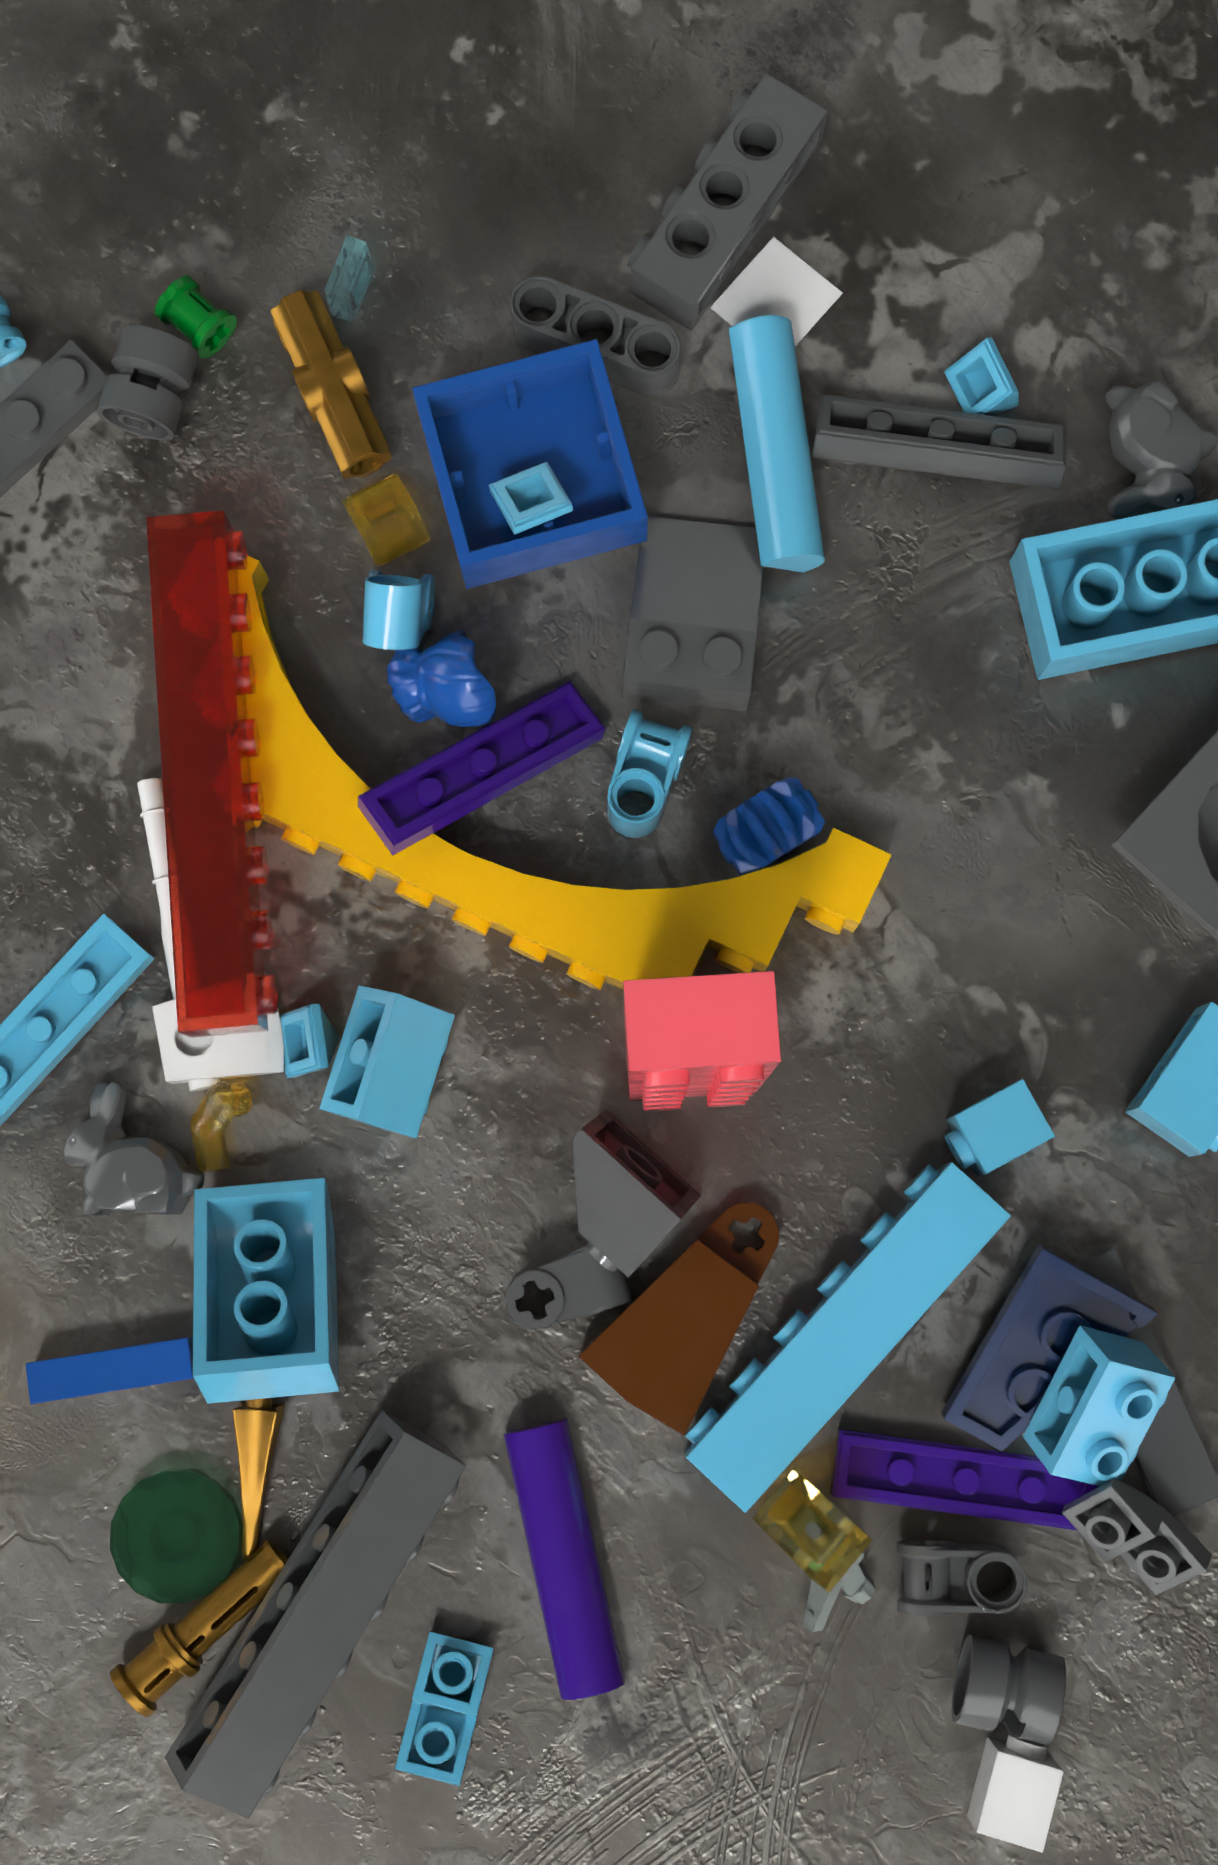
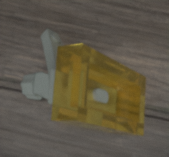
M794 1468L752 1519L811 1578L803 1624L811 1632H816L824 1629L840 1589H842L844 1597L855 1603L864 1604L872 1598V1594L876 1589L874 1580L865 1570H861L859 1563L864 1558L862 1552L873 1539L812 1482Z

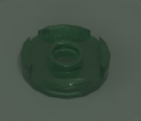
M170 1468L144 1478L121 1499L111 1521L110 1551L118 1574L136 1593L157 1603L185 1604L208 1595L231 1573L242 1551V1517L236 1500L224 1486L221 1487L216 1480L209 1478V1475L196 1469Z

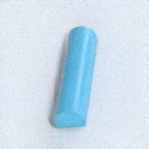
M758 316L730 327L729 335L761 566L804 573L822 565L825 562L792 322L783 316Z

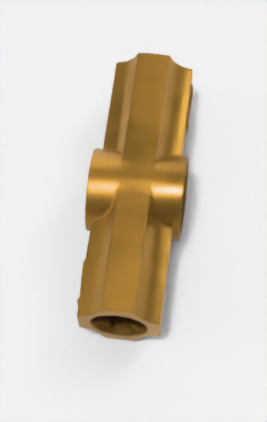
M299 290L283 297L280 303L270 310L274 320L273 323L285 351L288 352L295 367L291 371L314 423L319 422L343 479L354 477L361 479L379 471L386 462L392 459L389 446L380 429L377 418L374 417L367 400L370 399L357 363L348 346L343 347L319 291L306 292Z

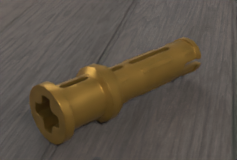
M267 1539L261 1548L227 1579L220 1583L176 1625L173 1623L160 1625L153 1632L154 1641L126 1666L117 1664L110 1671V1677L116 1689L139 1714L144 1717H150L157 1710L156 1701L183 1676L193 1677L200 1671V1665L203 1664L201 1655L264 1599L288 1561L286 1555L271 1540Z

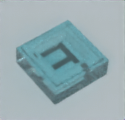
M346 235L324 292L332 316L352 322L353 319H356L375 269L367 242Z

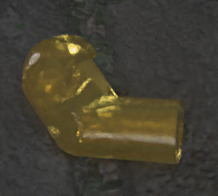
M221 1081L214 1084L208 1089L191 1116L190 1128L197 1168L203 1173L230 1168L224 1131L232 1121L233 1116L239 1117L249 1113L251 1110L252 1095L244 1083L235 1082L229 1084L227 1081Z

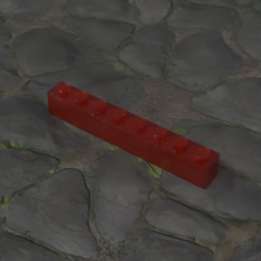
M224 510L146 517L178 1032L194 1038L268 1031L267 1014L277 1013V989L274 975H265L263 949H272L273 928L269 910H260L259 885L268 884L269 868L265 846H256L254 821L264 820V797L260 781L252 782L250 758L260 756V737L256 718L247 719L246 695L255 694L256 677L252 656H243L242 632H250L252 628L249 597L247 593H239L237 570H246L248 564L245 536L243 531L234 530Z

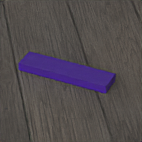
M571 681L359 795L358 808L393 856L603 739L606 728Z
M838 1428L830 1495L832 1497L1076 1530L1062 1514L1064 1506L1099 1486L1051 1475L1036 1455Z

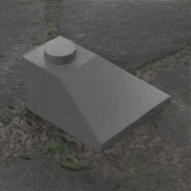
M606 1109L583 1126L572 1138L578 1230L589 1241L586 1248L600 1265L612 1272H616L619 1269L629 1278L684 1217L701 1195Z

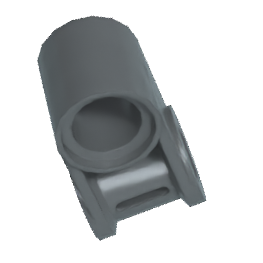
M583 1247L557 1257V1261L531 1269L515 1277L508 1286L505 1304L506 1311L514 1323L521 1328L533 1331L545 1329L575 1317L582 1319L632 1301L634 1298L626 1275L619 1269L616 1272H612L604 1268L591 1256L587 1248ZM534 1282L539 1291L550 1290L553 1301L544 1306L546 1317L534 1320L533 1314L530 1311L519 1313L516 1308L515 1301L520 1300L524 1296L523 1285L526 1283Z
M910 1539L897 1542V1553L903 1556L904 1596L897 1600V1611L901 1613L925 1616H942L955 1613L1000 1614L1010 1612L1019 1606L1026 1596L1028 1586L1026 1571L1016 1557L1001 1545L992 1543H955L933 1539ZM993 1561L1007 1564L1010 1568L1011 1576L1009 1584L1003 1591L996 1594H987L978 1589L977 1575L985 1564ZM927 1563L929 1571L928 1590L925 1588V1566Z

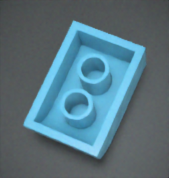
M325 1178L194 1189L193 1377L207 1404L340 1392L336 1249L331 1202Z

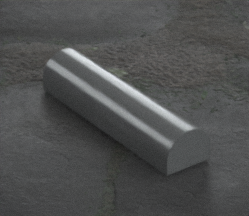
M820 394L812 458L1058 490L1066 468V426Z

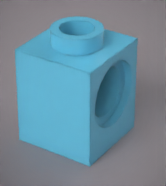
M1023 1079L1006 1086L946 1119L952 1132L945 1135V1140L952 1155L963 1170L971 1166L976 1176L987 1174L1055 1137Z

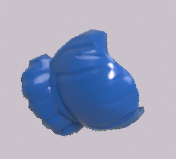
M456 630L448 634L426 650L413 648L396 650L387 666V683L391 686L392 696L397 704L400 705L402 713L410 720L424 723L438 717L441 721L451 726L478 727L488 724L495 717L496 699L494 689L476 667V644L466 638L464 630Z

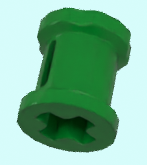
M189 275L182 276L172 282L159 297L154 309V315L165 325L172 324L192 342L191 346L197 350L199 358L202 359L209 358L217 353L231 338L237 325L236 316L227 309L219 310L200 293V285Z

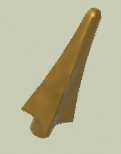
M272 1398L246 1400V1402H239L240 1407L232 1409L241 1486L242 1557L244 1561L249 1559L258 1550L265 1492L285 1404H272Z

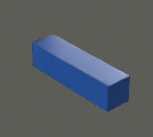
M193 1337L25 1363L30 1404L194 1379Z

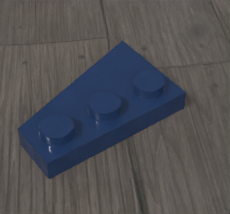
M1038 1244L942 1410L943 1418L996 1449L1003 1451L1026 1431L1080 1325L1127 1337L1137 1327L1142 1329L1159 1313L1146 1303Z

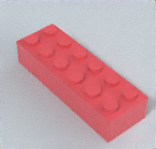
M774 971L623 981L629 1101L642 1100L643 1111L681 1109L683 1100H685L684 1097L707 1096V1107L745 1105L746 1101L749 1100V1096H753V1093L759 1090L781 1062Z

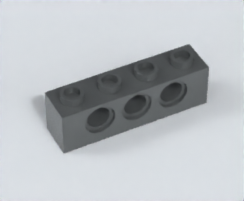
M765 73L753 92L748 89L743 90L729 113L728 123L730 125L720 140L711 137L701 150L694 167L697 173L686 188L678 185L667 199L661 213V218L664 221L653 237L647 233L644 234L632 250L627 266L631 268V294L692 331L823 141L828 110ZM751 146H760L769 151V154L763 157H753L743 150ZM716 194H728L733 196L737 202L729 206H720L713 203L710 198ZM692 241L700 244L704 250L695 255H687L678 251L676 246L683 242Z

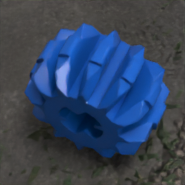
M785 778L760 791L728 812L727 815L717 821L713 834L720 845L719 850L728 864L731 863L741 876L764 869L793 852L818 835L822 830L825 820L818 809L819 804L811 791L806 790L798 778Z

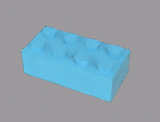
M1218 499L1024 538L1020 541L1009 561L1037 680L1218 643Z

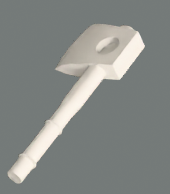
M161 778L141 780L137 783L142 808L140 817L144 819L154 874L152 884L156 885L161 916V935L173 1000L152 1006L165 1081L171 1084L188 1083L190 1092L219 1087L223 1079L284 1072V1042L281 1019L266 973L207 989L203 987L194 933L185 907L181 885L183 876L179 874L169 819L171 810L167 808L163 781Z

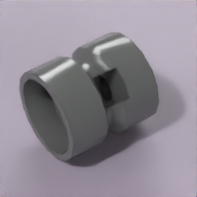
M141 325L124 326L111 361L118 374L107 376L96 412L109 424L131 434L153 440H172L184 408V403L178 396V393L187 392L190 388L199 359L197 350L182 339L159 329Z
M968 1635L960 1652L954 1679L951 1711L953 1722L990 1732L1002 1723L1005 1724L1007 1732L1011 1737L1049 1745L1053 1741L1058 1729L1064 1703L1066 1686V1664L1064 1657L1028 1648H1023L1017 1656H1013L1006 1643Z

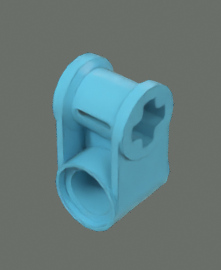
M371 570L369 576L365 578L363 644L374 648L390 650L417 648L426 631L431 630L435 605V576L423 574L419 580L408 576L383 575L381 570Z
M636 709L631 711L618 750L617 764L608 787L607 815L610 824L616 832L625 837L640 838L649 835L658 827L662 820L673 783L679 777L691 740L693 727L683 725L678 730L643 719L642 711ZM636 791L647 795L652 801L653 806L645 814L634 816L625 813L619 807L618 801L626 793Z

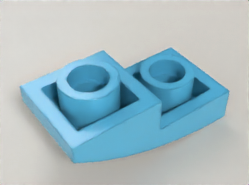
M429 1632L395 1770L460 1786L494 1648Z

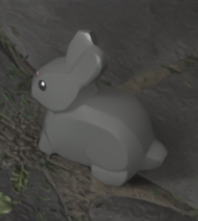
M1154 380L1136 389L1126 386H1113L1105 394L1106 403L1113 410L1108 429L1112 456L1136 475V479L1132 486L1112 496L1108 503L1110 516L1118 520L1192 505L1197 498L1196 487L1189 478L1197 471L1200 462L1216 449L1218 444L1216 436L1211 431H1202L1191 417L1178 407V398L1159 380Z
M117 1081L110 1084L106 1082L97 1084L90 1099V1119L73 1130L67 1139L64 1149L65 1163L71 1167L84 1169L81 1180L84 1189L82 1214L109 1216L113 1211H125L153 1215H181L185 1209L188 1197L194 1195V1189H201L204 1186V1173L197 1167H187L182 1155L157 1137L126 1136L121 1126L127 1099L125 1087Z

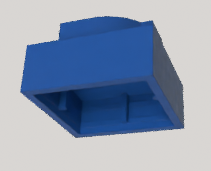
M597 339L412 388L466 589L647 541L648 516ZM547 461L571 501L573 511L514 535L490 492L489 484Z

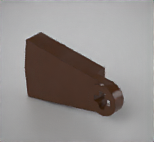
M744 1202L728 1207L582 1350L578 1357L628 1403L685 1436L777 1248L779 1229L774 1217L765 1208L754 1203ZM751 1217H754L761 1223L757 1234L764 1242L757 1251L747 1246L739 1253L731 1247L735 1236L728 1229L735 1219L745 1224Z

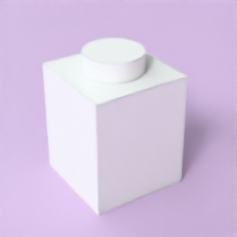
M1008 1735L1007 1742L987 1737L967 1812V1817L976 1833L1043 1853L1064 1772L1052 1756L1046 1755L1047 1745L1011 1737L1010 1735Z

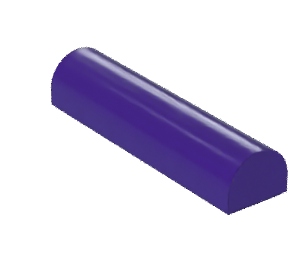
M563 1418L504 1432L503 1436L560 1697L563 1700H576L615 1690L625 1684V1676L568 1419Z

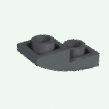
M1113 1479L1064 1506L1062 1514L1105 1562L1121 1556L1155 1595L1207 1571L1212 1554L1162 1506L1145 1494L1117 1479Z

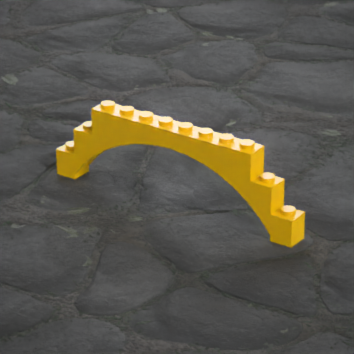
M205 535L202 536L169 602L180 618L183 619L180 626L187 632L210 643H214L217 636H220L191 695L199 706L205 710L202 719L209 724L232 735H236L240 727L243 728L213 788L222 800L228 803L224 812L229 816L257 829L262 820L284 829L281 836L283 841L311 855H315L320 846L341 856L337 866L352 875L372 882L377 873L398 883L394 893L426 909H429L433 900L455 910L451 918L455 923L483 936H486L490 927L512 937L509 947L514 951L540 963L544 962L547 954L570 965L566 973L568 976L597 990H601L604 982L623 990V981L694 976L707 947L718 952L714 959L716 962L732 971L750 973L754 968L760 972H765L796 906L808 911L805 916L806 921L832 934L839 935L842 928L854 932L860 924L892 854L836 828L832 829L826 843L778 865L728 880L680 888L622 890L571 885L523 874L476 857L453 846L435 834L425 837L392 856L358 808V796L367 792L370 788L335 753L308 717L289 682L273 641L262 597V592L269 578L260 561Z

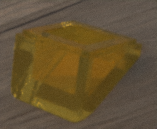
M397 473L342 501L377 566L384 565L427 543L430 539L420 512Z

